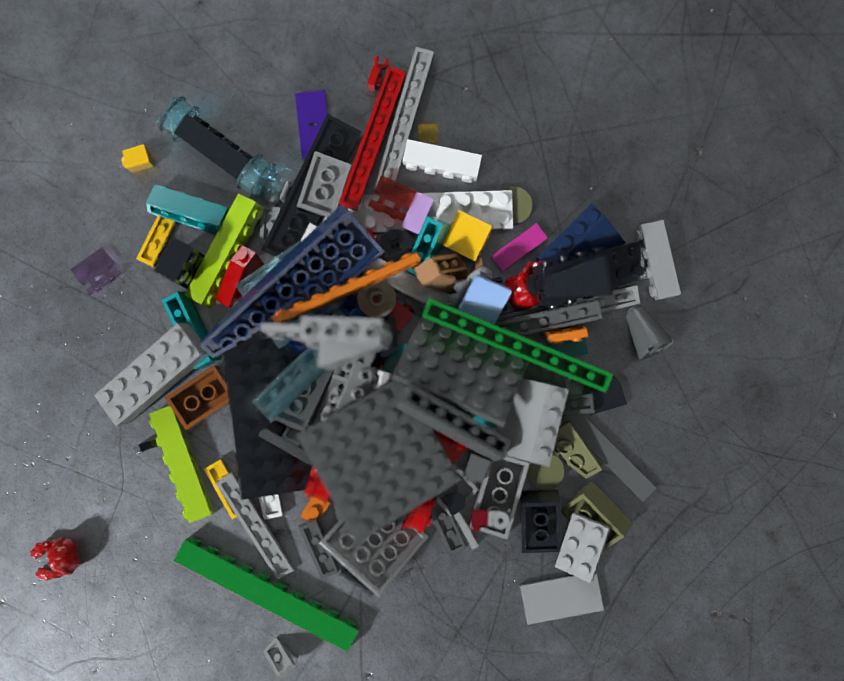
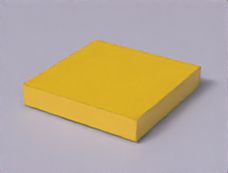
M458 210L442 245L477 262L493 226Z

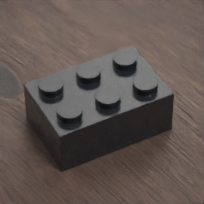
M172 237L153 272L188 289L205 255L194 247Z

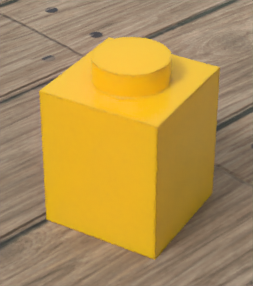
M144 144L122 150L124 156L121 158L123 166L132 173L154 167L150 151Z

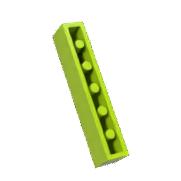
M238 193L184 295L210 309L213 307L229 262L242 245L245 246L249 237L253 234L255 225L262 217L263 206Z
M170 406L149 413L150 426L152 429H155L157 434L155 437L156 443L163 450V462L169 467L170 481L172 484L175 483L177 500L182 502L184 508L182 509L183 517L191 523L214 514L212 503L183 425Z

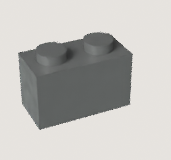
M471 449L464 466L463 476L471 483H482L490 459Z

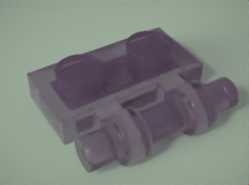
M103 247L71 269L81 285L90 283L91 286L85 289L88 295L102 290V286L109 281L113 282L116 276L121 273L117 267L113 270L109 269L115 263ZM103 272L104 276L97 281L95 277Z

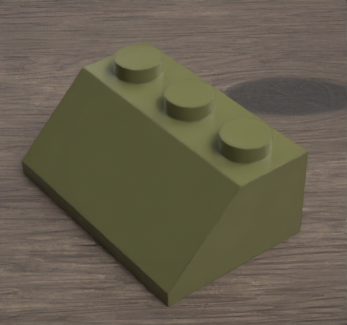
M593 481L580 489L561 508V513L569 521L572 514L576 512L611 527L604 550L624 538L633 524Z

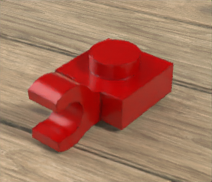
M379 56L375 57L374 66L367 82L368 90L375 92L376 87H380L383 79L381 71L385 70L389 65L387 58L384 64H379Z

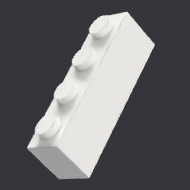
M407 139L402 162L403 166H406L408 170L417 171V169H421L430 175L439 173L443 174L445 178L453 179L458 177L464 182L472 183V181L477 180L482 155Z

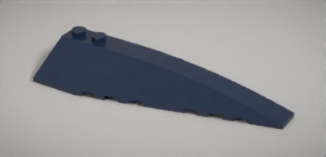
M343 205L339 206L276 264L199 343V346L212 358L236 346V343L252 337V334L261 330V323H274L272 317L275 316L276 312L282 309L288 311L294 308L293 305L300 301L308 302L312 300V296L318 293L325 294L330 291V288L336 285L341 286V284L358 277L385 251Z

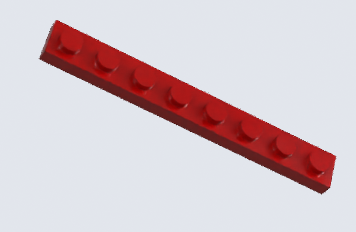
M388 66L340 198L339 206L343 205L345 208L354 211L359 209L406 78V71Z

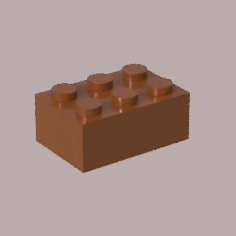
M213 365L165 397L185 430H192L229 405L226 377L218 366Z

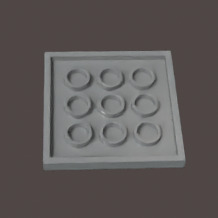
M341 518L319 544L379 597L428 536L424 532L419 534L416 529L410 527L403 529L402 523L396 524L391 522L356 543L343 518Z

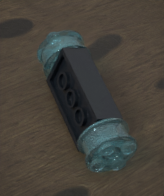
M184 96L173 97L168 103V108L157 119L159 130L170 134L174 142L184 140L237 179L236 188H243L249 193L251 199L257 196L261 197L266 192L268 183L276 178L278 174L276 171L277 165L267 162L261 153L253 157L243 149L239 151V145L228 138L224 139V134L211 127L202 118H199L200 108L198 106H192L187 103V98Z

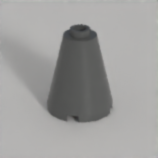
M634 306L628 310L626 318L637 356L640 360L644 361L658 355V352L662 349L665 351L674 344L673 338L643 307Z

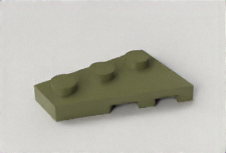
M570 420L559 426L553 453L568 462L570 467L586 479L601 471L603 466Z

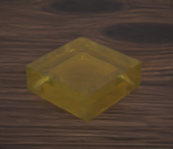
M418 124V141L437 144V124Z

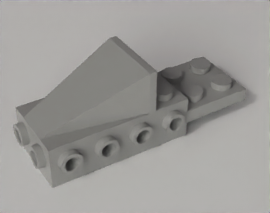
M301 316V324L261 323V332L266 333L267 337L284 341L286 337L293 338L294 341H301L307 347H311V349L319 350L318 367L328 371H333L382 349H388L389 344L392 343V332H389L390 325L382 319Z
M376 352L334 370L311 427L376 391L369 388L375 378L376 369L370 365L376 357Z

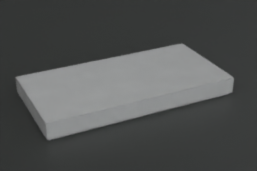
M597 572L591 583L574 575L520 585L527 625L604 610Z

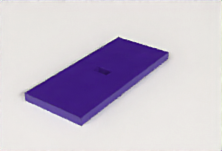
M325 90L295 93L302 160H305L327 115ZM317 123V126L310 127V124Z

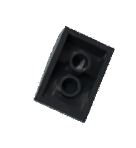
M559 490L521 491L522 553L560 552L561 501Z

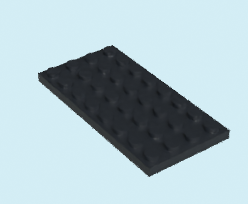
M286 337L284 341L274 340L273 338L240 341L236 343V346L223 352L241 500L305 490L310 477H313L310 476L312 464L305 463L258 436L262 429H268L282 437L287 428L286 425L270 419L269 416L301 353L300 341H294L293 338Z

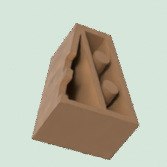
M459 253L431 257L414 268L417 279L421 282L422 286L448 294L457 293L454 290V285L465 281L469 274H471L463 256Z

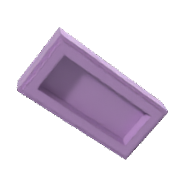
M416 192L401 228L419 235L434 199Z

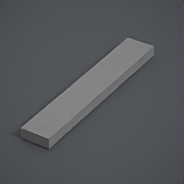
M234 472L216 482L218 488L276 579L280 580L293 572L295 568L252 500L240 499L238 478Z

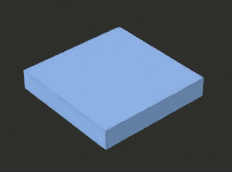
M476 274L459 306V311L494 325L512 291L505 286Z

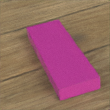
M536 223L490 258L499 270L503 272L548 238Z

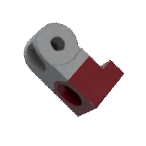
M472 509V531H480L481 526H494L497 529H504L509 524V517L503 511Z

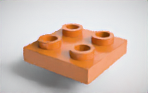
M582 323L543 332L548 343L553 345L562 344L563 341L570 339L571 341H581L583 337H588L587 328Z

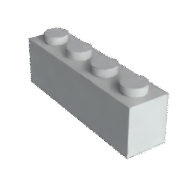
M664 220L640 225L637 228L638 231H636L637 241H641L643 258L646 263V278L650 280L651 285L649 286L650 296L654 297V301L681 295Z

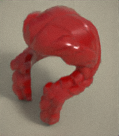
M542 260L534 263L531 261L527 262L517 276L508 277L505 280V287L512 291L508 300L514 308L530 309L539 303L537 292L534 296L528 291L527 278L528 275L533 274L532 266L540 265Z
M65 537L36 543L35 547L30 551L31 557L37 559L49 549L47 554L48 562L55 571L47 568H38V571L35 573L38 579L45 581L65 575H72L81 562L77 544L71 539H65Z

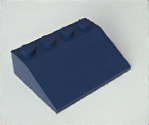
M591 203L535 261H555L561 256H574L576 252H589L595 247H604L606 249L625 244L626 242L609 220Z

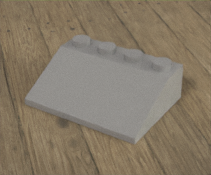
M522 378L503 426L496 424L495 432L512 441L506 456L549 467L568 389Z

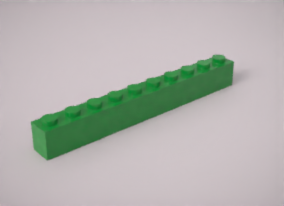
M428 299L422 313V317L605 393L613 374L433 299Z
M188 537L184 540L174 559L175 562L348 652L359 631L356 621L351 618L344 619L340 617V613L336 610L323 608V604L316 600L310 601L306 599L305 595L299 591L292 592L282 582L275 583L271 581V577L267 574L254 572L253 567L237 563L236 558L220 554L219 550L213 546L206 547L196 537Z

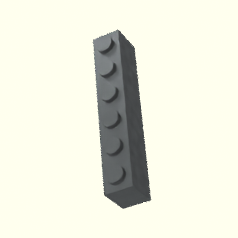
M412 384L401 389L394 407L493 462L506 458L512 442L510 439Z

